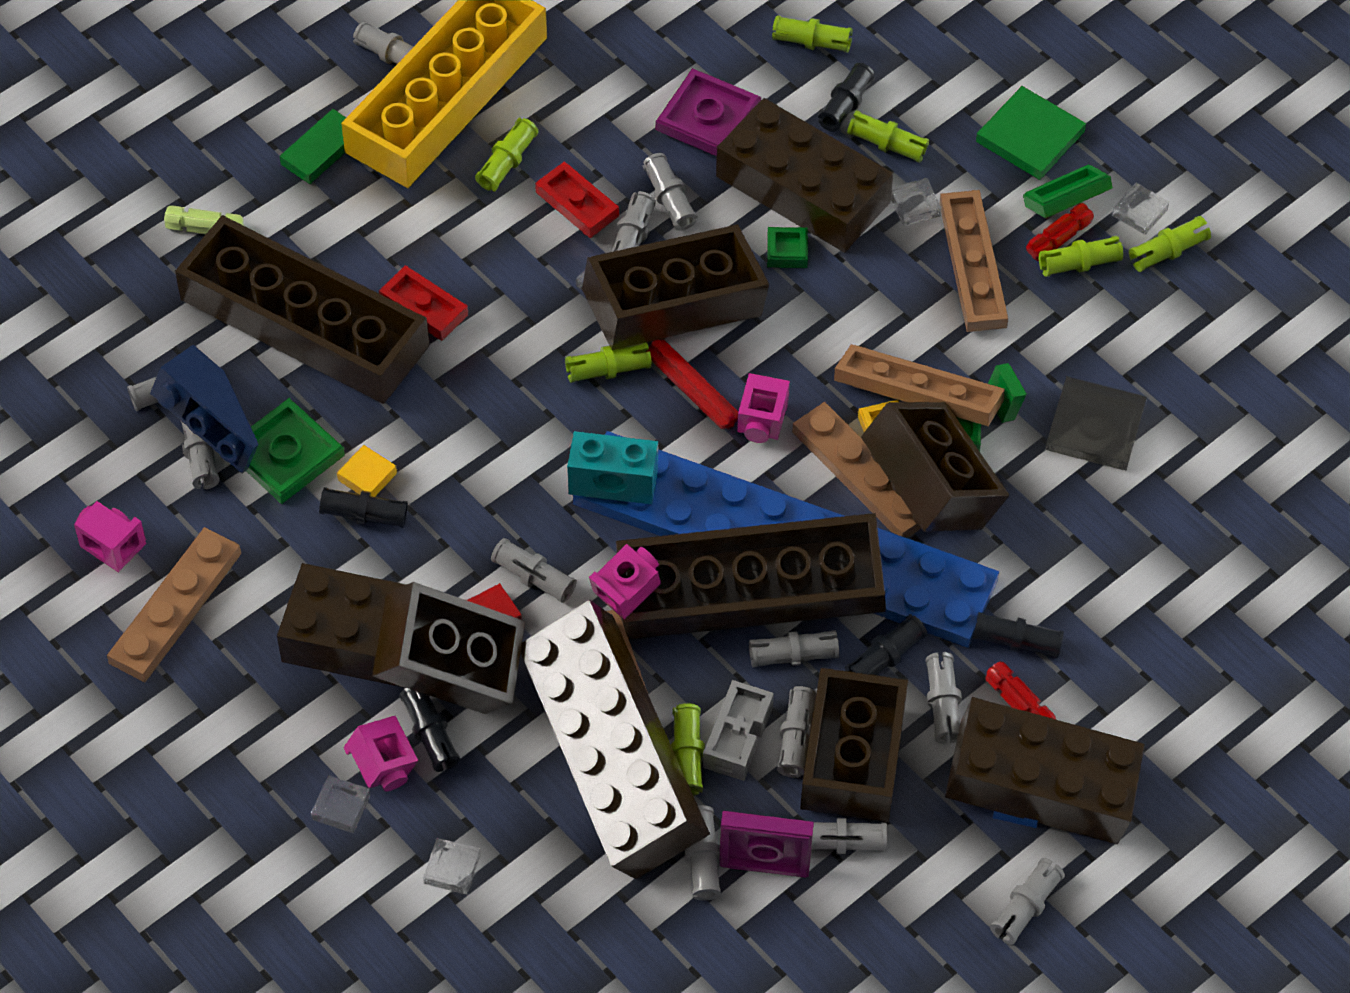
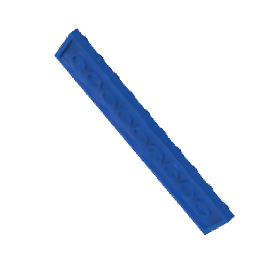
M609 431L605 433V435L623 437ZM659 449L658 473L652 504L573 495V505L659 536L844 516ZM878 528L886 612L873 614L901 623L906 616L912 614V616H916L923 623L928 634L969 648L973 639L978 612L984 614L998 582L1000 571Z

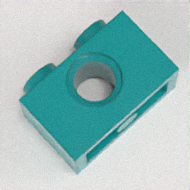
M574 431L567 465L568 494L652 504L658 473V441Z

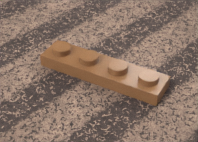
M980 190L941 193L939 205L966 331L973 332L1007 328L1008 314Z
M853 344L849 346L835 367L834 381L904 402H946L955 417L985 426L990 425L1004 402V388Z
M825 402L793 423L792 433L872 513H876V517L892 533L908 538L921 529L914 521L913 514L902 498L893 490L890 480L880 465L873 460L871 452L862 438Z
M204 527L107 654L109 664L145 683L240 557V545Z

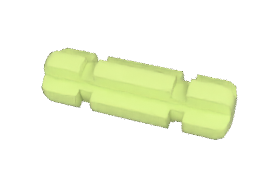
M168 206L164 216L165 227L179 231L186 227L187 232L206 234L221 217L222 212L189 208L188 212L184 211L185 207ZM226 213V217L244 226L241 215Z

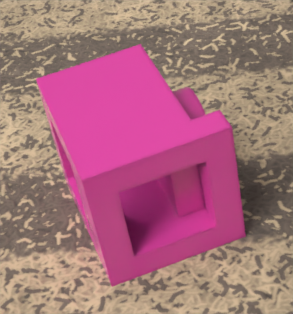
M749 373L738 412L737 432L744 433L748 440L755 443H765L769 438L778 440L785 411H787L790 381Z
M98 501L92 506L84 508L74 523L80 547L118 573L147 544L141 520L134 517L130 521L120 510L116 508L110 510Z
M628 544L598 572L594 571L589 576L593 592L622 619L627 618L661 584L658 571L655 570L659 566L657 560L645 548L640 547L637 551H634ZM629 568L635 571L629 578L620 577Z
M396 715L358 726L343 747L347 755L352 754L368 788L379 785L382 786L384 791H392L407 782L408 774L418 762Z

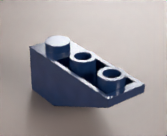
M193 344L160 367L150 394L163 407L167 408L186 424L194 434L198 435L218 452L225 461L229 462L243 474L248 470L259 443L224 370Z

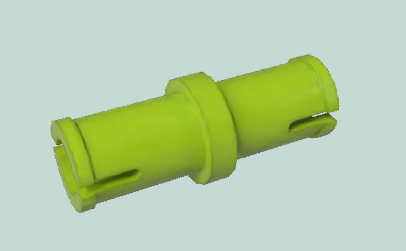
M779 15L775 17L772 29L776 30V32L772 33V39L776 41L781 40L804 44L806 49L814 50L815 47H822L848 53L850 50L852 38H849V36L853 35V29L849 27L844 28L820 24L819 19L811 18L808 22L785 18Z
M855 111L853 114L855 119H851L847 134L879 145L878 150L885 153L891 150L918 163L922 161V155L926 153L929 139H924L898 128V123L889 121L887 124L865 115L861 111Z
M518 118L503 141L495 143L492 147L493 154L475 175V179L481 187L495 192L511 168L518 167L522 161V153L539 133L538 128L533 122L526 118Z
M1197 216L1193 220L1172 230L1170 228L1160 230L1157 237L1130 248V260L1146 254V258L1133 263L1134 268L1138 272H1142L1146 268L1167 258L1174 260L1182 255V251L1211 238L1210 228H1206L1196 234L1193 232L1206 225V220L1202 216Z
M1118 236L1088 243L1084 240L1074 241L1069 247L1040 251L1039 266L1043 270L1042 274L1045 277L1075 269L1079 273L1089 271L1091 266L1122 261L1123 246L1119 242Z
M646 342L611 350L610 346H603L599 352L572 357L567 356L565 357L566 372L570 373L568 379L570 383L600 376L612 379L616 378L617 373L651 368L650 351L646 352L649 349Z
M684 703L676 705V708H672L674 716V741L671 743V747L694 796L698 795L699 792H703L701 758L703 757L705 743L700 740L701 708L695 704Z

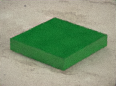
M1021 86L977 132L976 142L1041 180L1085 132L1086 123Z
M288 398L251 426L259 445L246 472L279 503L283 504L344 457V447L295 402Z

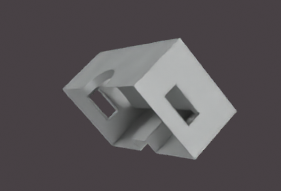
M732 680L703 752V768L745 781L756 753L757 737H762L773 709L774 693Z

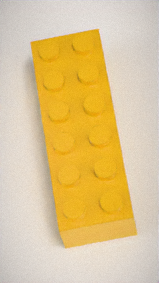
M458 0L341 123L345 153L404 187L409 188L547 39L546 8L532 0Z

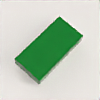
M334 109L329 111L280 155L281 165L308 184H311L345 153L341 123L346 117Z
M1088 164L1023 194L1025 207L1046 219L1113 189L1110 175Z

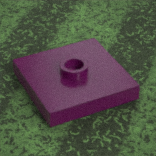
M692 68L655 121V130L717 156V146L761 101V96Z
M723 811L719 866L771 874L809 877L814 822Z

